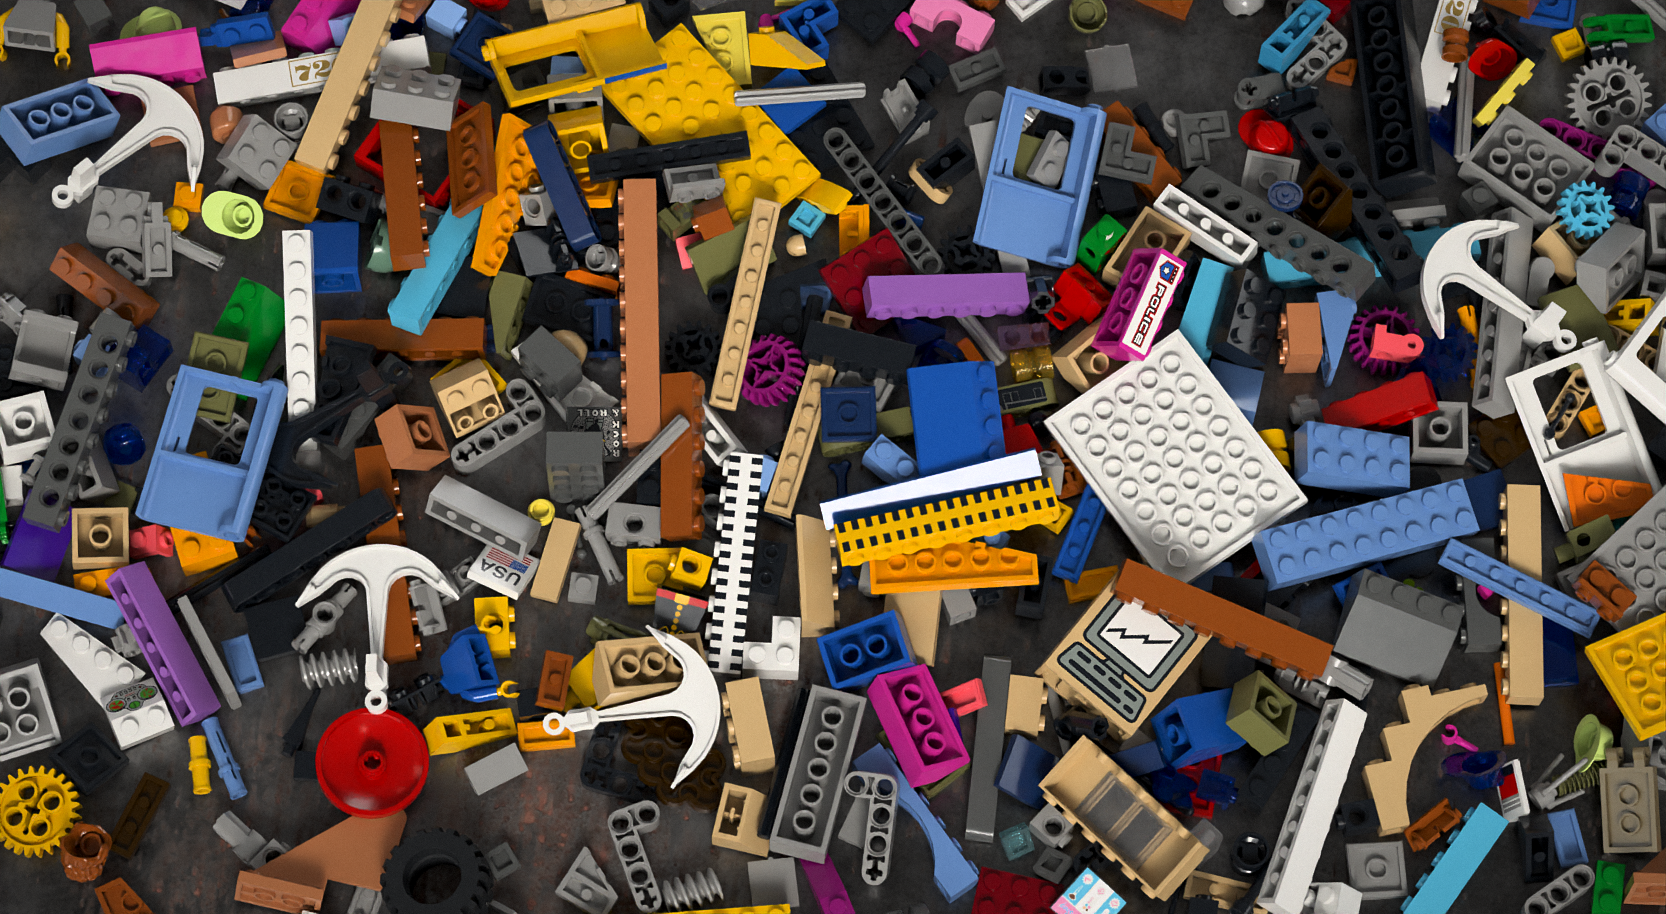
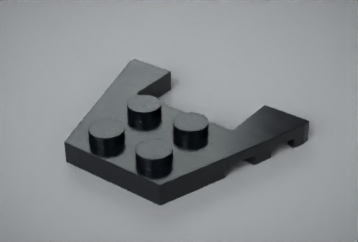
M826 259L818 260L764 283L752 335L753 340L759 342L761 335H766L769 338L770 334H776L778 337L780 335L786 337L798 347L803 324L800 287L826 285L818 272L819 269L827 265Z

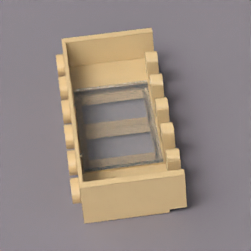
M1085 735L1080 737L1038 785L1045 791L1042 797L1054 807L1057 804L1064 809L1061 814L1073 825L1078 822L1084 828L1081 833L1094 844L1097 840L1103 846L1101 852L1112 862L1117 859L1123 865L1120 870L1132 881L1135 878L1141 881L1143 885L1140 889L1151 899L1157 896L1161 900L1166 901L1210 851L1181 822Z

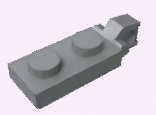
M147 202V216L142 217L143 223H141L143 277H172L171 222H168V216H163L162 202Z

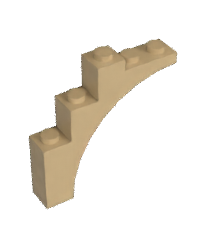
M1468 683L1455 691H1450L1448 688L1435 691L1432 696L1428 685L1420 687L1419 684H1412L1403 688L1397 699L1404 724L1401 721L1391 722L1385 725L1379 736L1386 762L1383 759L1372 760L1367 763V766L1364 767L1361 773L1368 799L1374 798L1380 822L1377 830L1379 837L1401 833L1410 825L1406 805L1407 779L1412 759L1419 745L1429 732L1444 719L1464 708L1483 703L1488 696L1485 684L1477 686L1476 683Z

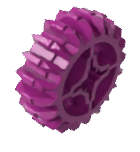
M1385 304L1382 306L1381 311H1379L1377 306L1374 305L1371 308V313L1366 309L1363 310L1361 317L1356 316L1353 322L1355 325H1350L1349 333L1351 334L1347 337V342L1351 344L1348 348L1349 353H1356L1353 357L1354 362L1363 361L1360 366L1361 369H1365L1367 366L1371 367V375L1376 370H1380V374L1383 377L1386 375L1387 370H1389L1392 376L1397 373V368L1403 372L1406 370L1407 364H1413L1370 358V350L1364 343L1365 340L1366 344H1371L1374 327L1371 329L1368 327L1375 324L1387 325V333L1396 334L1393 329L1396 328L1402 336L1407 334L1419 335V328H1412L1415 324L1414 319L1406 320L1407 311L1401 315L1398 314L1397 306L1392 311H1388V307Z
M770 334L769 338L766 335H761L759 342L751 339L752 346L749 348L740 389L743 397L751 400L755 405L761 404L763 407L768 408L770 404L779 406L780 399L783 402H788V394L796 395L794 390L796 385L803 386L799 380V377L806 375L801 369L806 365L805 361L801 359L802 352L794 342L781 335L778 337L776 334Z

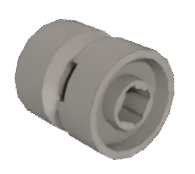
M288 102L277 108L273 121L275 128L297 144L296 149H298L310 121L307 111L302 105Z

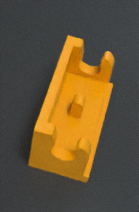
M869 204L847 205L839 213V257L869 238Z

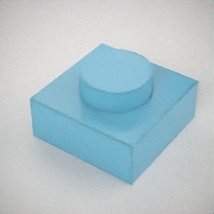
M803 200L789 219L788 225L811 239L825 220L826 214Z

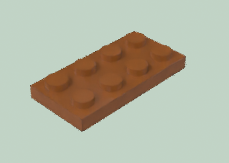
M484 101L454 119L451 130L446 131L452 215L458 218L464 217L498 195L491 105Z

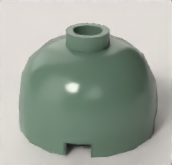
M381 218L378 220L370 240V251H367L364 268L374 272L389 273L393 272L390 257L387 219Z

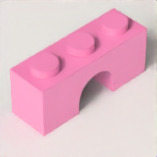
M915 0L910 9V16L913 19L912 23L930 32H933L937 24L942 21L950 20L955 22L960 27L956 35V45L975 55L982 52L994 31L995 19L985 11H977L969 7L963 0Z

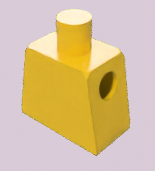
M595 648L571 670L568 685L569 691H567L563 709L565 712H568L578 704L581 708L592 707L597 711L607 707L598 706L592 682Z

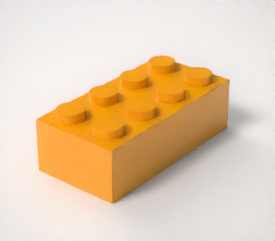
M206 451L192 454L209 459ZM170 527L186 577L227 565L238 558L234 542Z

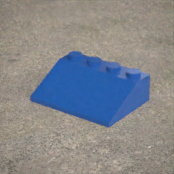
M966 361L906 369L919 476L1006 455L994 361Z

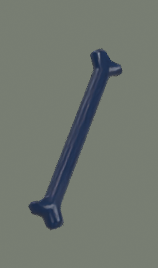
M843 459L840 463L832 462L828 465V468L836 475L837 497L848 494L847 472L852 467V464L847 459ZM841 565V575L836 583H838L840 589H845L848 585H858L859 579L852 573V566L842 567Z

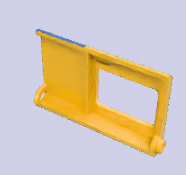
M640 2L486 39L485 45L481 46L484 61L490 62L510 108L576 91L581 93L593 90V87L667 69L666 60L663 61L646 27L645 15ZM575 51L586 70V74L517 91L514 89L505 68Z

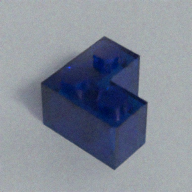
M144 324L139 331L136 330L138 333L137 341L133 348H129L126 356L128 357L127 367L123 373L120 372L118 379L141 393L174 351L170 340ZM115 342L108 352L115 350L118 343Z

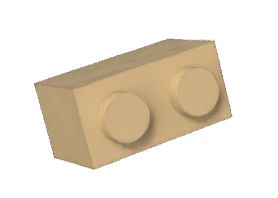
M1010 674L1004 736L1019 734L1025 738L1037 740L1038 731H1044L1045 715L1040 714L1041 704L1047 703L1048 688L1043 687L1044 678Z

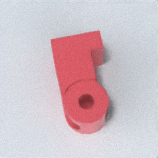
M1375 325L1371 337L1370 358L1401 363H1413L1419 358L1423 351L1424 343L1418 335L1407 334L1402 336L1387 333V325Z

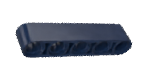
M546 119L524 129L523 136L573 250L578 252L601 242L600 230L552 122Z

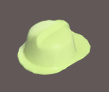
M156 6L149 7L124 25L120 33V39L182 29L181 20L176 13L168 9Z
M217 191L211 193L202 205V217L205 224L211 230L238 239H249L254 237L263 225L261 206L256 200L248 196L229 191Z
M1593 714L1586 715L1580 721L1574 736L1576 763L1584 757L1588 758V762L1578 770L1580 773L1585 772L1593 761L1606 760V748H1612L1613 733L1611 729L1601 724L1597 716Z

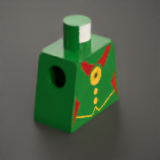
M1109 214L1104 215L1081 240L1075 261L1080 263L1093 276H1096L1109 262L1127 235V230ZM1092 251H1093L1094 254H1095V257L1091 256V255L1089 254V252H1092Z

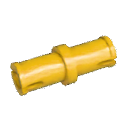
M202 735L192 736L188 739L191 757L188 766L189 770L192 771L193 793L197 795L208 794L212 791L209 776L211 761L207 755V738Z

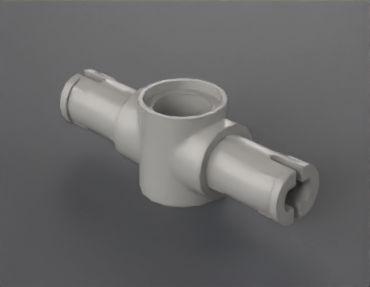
M344 582L331 599H326V601L315 605L312 617L305 624V629L292 641L293 648L296 650L301 648L299 653L305 655L318 638H323L324 635L334 632L337 620L344 613L343 609L358 594L354 587L348 589L350 584ZM326 615L331 620L325 622L319 620L318 617Z

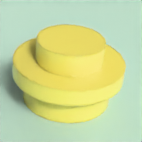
M537 499L529 505L528 517L542 523L541 526H546L553 521L555 508L550 501Z

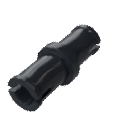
M1143 102L1133 109V113L1147 130L1155 146H1159L1164 154L1170 152L1175 145L1163 129V122L1157 120L1148 103Z

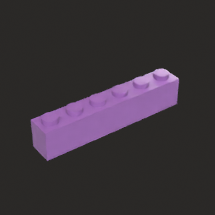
M1025 272L868 276L862 288L866 318H876L878 320H885L890 317L913 319L924 316L933 319L942 316L964 318L969 315L991 317L1007 314L1008 316H1018L1024 314L1030 302Z
M145 561L119 568L105 582L181 726L207 719L221 705Z

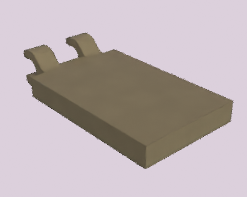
M1650 746L1633 747L1634 763H1623V747L1606 748L1607 768H1599L1604 853L1662 851L1657 766H1649L1651 758Z

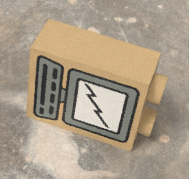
M1117 571L1034 674L1039 678H1044V682L1072 706L1079 705L1087 713L1107 718L1109 723L1107 735L1120 745L1134 734L1212 635H1209V638L1200 636L1193 632V627L1186 624L1183 627L1174 625L1167 621V616L1160 613L1154 616L1142 611V606L1134 602L1128 605L1116 600L1117 595L1110 593L1117 576Z

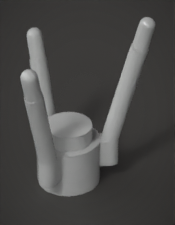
M1560 753L1540 778L1529 786L1531 790L1528 792V797L1539 810H1543L1546 807L1550 811L1556 805L1584 794L1585 790L1581 789L1580 791H1573L1555 799V796L1558 795L1555 788L1588 762V758L1584 757L1552 783L1548 781L1544 783L1564 758V754Z

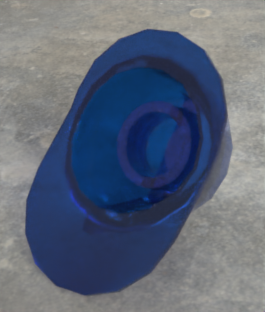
M1499 750L1459 752L1445 758L1441 763V770L1444 774L1451 777H1463L1473 789L1483 790L1502 786L1505 781L1503 766L1507 761V754Z

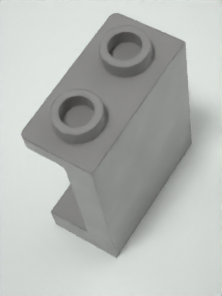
M40 309L24 310L8 379L63 391L79 322L73 321V318L66 315H58L57 317L48 315Z

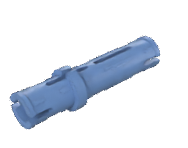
M210 717L202 721L201 726L204 729L219 767L218 775L224 779L230 799L235 800L245 796L248 791L239 773L241 768L234 761L218 717Z

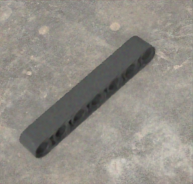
M838 127L829 129L823 138L826 148L922 275L945 274V264L846 132ZM835 138H843L844 141L841 146L832 147V141ZM859 158V163L856 167H847L850 159ZM866 179H875V183L871 188H863V183ZM881 200H891V203L888 206V208H878L879 202ZM898 220H906V226L903 229H894V225ZM913 241H922V246L919 250H910V244ZM937 261L938 266L934 271L928 272L925 270L928 262Z
M984 653L981 680L988 706L978 709L964 840L993 843L998 788L993 786L1001 766L1012 656Z

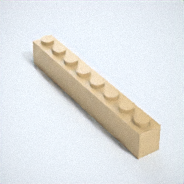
M361 0L294 159L299 165L327 176L330 170L336 168L339 161L337 153L340 146H344L348 140L350 133L348 127L351 120L355 121L359 114L360 106L358 104L361 97H365L370 87V81L368 80L372 71L376 72L381 60L379 54L382 47L386 48L390 41L391 33L389 30L392 23H397L400 17L401 8L399 7L402 0Z
M1507 484L1503 493L1499 494L1498 499L1499 510H1503V519L1499 521V536H1503V545H1500L1499 561L1542 582L1540 485ZM1506 597L1501 598L1500 615H1504V625H1501V639L1505 641V651L1501 652L1500 657L1501 668H1505V678L1501 680V695H1505V704L1539 705L1544 698L1543 617Z

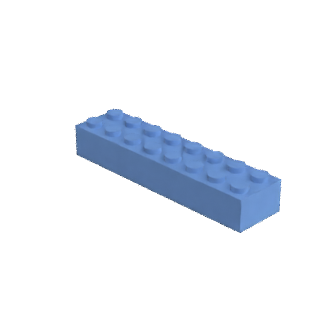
M1461 478L1266 529L1253 537L1252 544L1263 578L1269 581V592L1448 544L1450 538L1457 541L1468 539L1480 529L1463 479Z

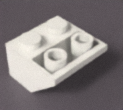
M1342 882L1311 883L1300 914H1359L1362 893Z

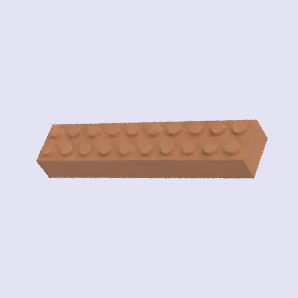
M623 179V188H618L619 213H624L618 214L619 239H624L619 240L620 265H624L619 266L620 291H625L620 292L621 317H625L620 318L621 343H626V345H620L621 368L626 369V371H621L622 395H627V397L621 398L622 422L627 421V424H622L623 448H628L629 456H638L640 449H645L661 433L656 179Z

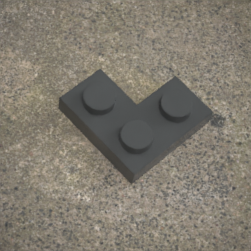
M1227 110L1175 116L1183 169L1198 168L1200 165L1204 167L1210 166L1211 159L1207 140L1231 137Z
M1109 122L1098 174L1151 185L1157 156L1131 151L1136 127Z

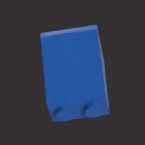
M342 219L338 222L327 223L323 220H316L310 224H305L304 230H311L313 232L315 294L362 292V247L359 221L354 222L351 219Z
M1232 688L1178 698L1150 719L1159 745L1163 749L1162 753L1169 771L1237 750L1247 743L1246 740L1225 723L1232 697Z

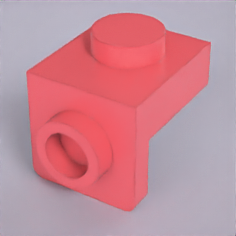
M154 524L129 531V557L137 560L157 554L165 557L173 556L174 539L170 529Z

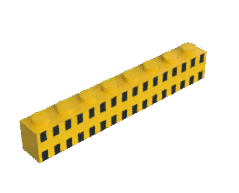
M1050 477L834 524V536L842 567L847 565L858 566L870 560H885L893 555L902 553L912 554L921 549L930 547L940 548L945 544L957 541L967 542L972 538L980 536H994L1003 531L1022 530L1030 525L1049 524L1059 519V504Z

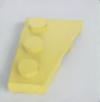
M745 11L692 16V21L706 50L742 89L752 88Z
M1528 58L1518 63L1512 70L1513 74L1511 73L1500 84L1498 92L1494 93L1472 118V123L1478 128L1484 124L1489 126L1499 115L1496 112L1498 107L1502 103L1506 106L1514 98L1516 93L1513 90L1519 83L1523 86L1532 77L1533 73L1530 70L1535 64Z

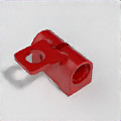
M1077 263L1066 269L1054 284V291L1061 299L1055 303V307H1052L1044 315L1059 330L1071 326L1081 318L1090 325L1106 312L1113 296L1080 263ZM1053 312L1061 313L1065 317V321L1057 319Z

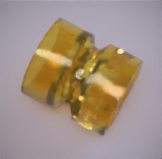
M1048 344L1034 346L1029 352L1025 348L1010 350V365L1015 384L1032 381L1033 378L1054 379L1053 360Z

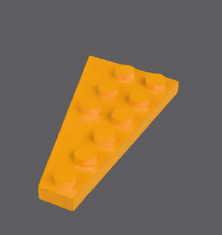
M511 113L502 114L494 152L498 195L483 204L471 268L487 276L497 275L508 252L507 244L511 236H513L512 234L519 229L517 223L520 217L523 216L519 195L529 190L528 187L530 185L541 183L540 174L523 136V130L532 125Z
M957 541L945 544L940 548L930 547L918 550L912 554L902 553L893 555L885 560L875 559L869 561L871 594L1039 584L1036 554L1005 547L1003 549L993 548L979 541L975 543Z

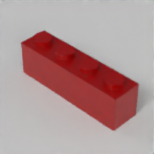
M1421 371L1411 372L1405 378L1395 382L1388 381L1382 383L1379 388L1358 392L1350 399L1334 401L1328 407L1321 409L1326 424L1379 432L1439 409L1430 378Z

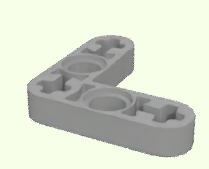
M1290 0L1285 9V18L1287 19L1292 14L1293 8L1296 10L1305 0ZM1327 20L1321 25L1323 32L1315 34L1309 41L1314 48L1287 72L1285 85L1291 92H1294L1295 89L1312 85L1344 56L1347 41ZM1338 43L1340 45L1339 49H1333L1329 56H1327L1326 52H1328L1330 45ZM1319 58L1322 60L1323 66L1318 69L1310 66L1309 60ZM1304 70L1306 71V74L1303 76L1302 82H1292L1293 77L1298 78L1300 75L1303 74Z

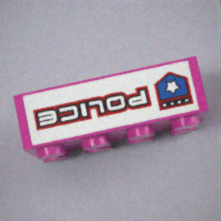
M1163 248L1133 249L1091 346L1116 361H1144L1151 352V344L1156 333L1162 327L1164 314L1173 302V294L1176 287L1184 277V269L1187 263Z

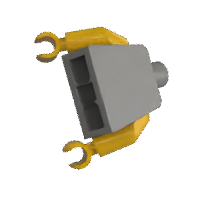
M18 0L15 7L0 16V60L2 62L8 56L6 49L3 47L5 41V46L50 52H55L56 48H59V53L54 58L56 67L59 69L58 62L62 58L67 59L68 69L71 67V58L67 53V48H70V28L64 16L57 12V5L54 2H51V0Z

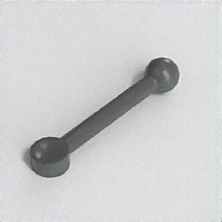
M573 504L568 505L566 512L571 517V521L577 523L575 514L577 507ZM579 534L576 555L578 558L583 559L587 556V551L583 548Z

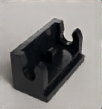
M1507 16L1502 25L1498 24L1494 27L1490 38L1499 39L1511 46L1517 53L1516 64L1526 58L1532 61L1535 66L1530 71H1533L1546 58L1547 50L1544 47L1541 50L1511 25L1512 19Z

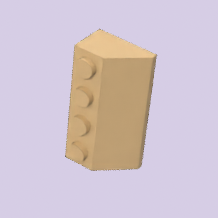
M799 514L796 515L795 533L801 637H821L835 632V627H840L839 610H834L833 600H838V583L832 584V574H837L836 557H831L830 548L835 547L834 531L826 530L824 520Z
M699 632L672 635L689 645L707 664ZM654 636L596 642L592 682L598 706L629 704L670 694L682 684L684 673L680 661L662 647Z

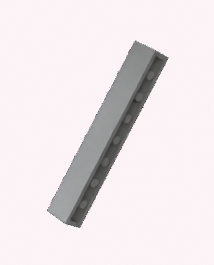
M1509 207L1492 213L1491 220L1518 223L1519 228L1489 238L1486 272L1525 303L1534 219L1514 207ZM1483 296L1472 407L1495 419L1515 412V404L1504 378L1519 372L1524 321Z

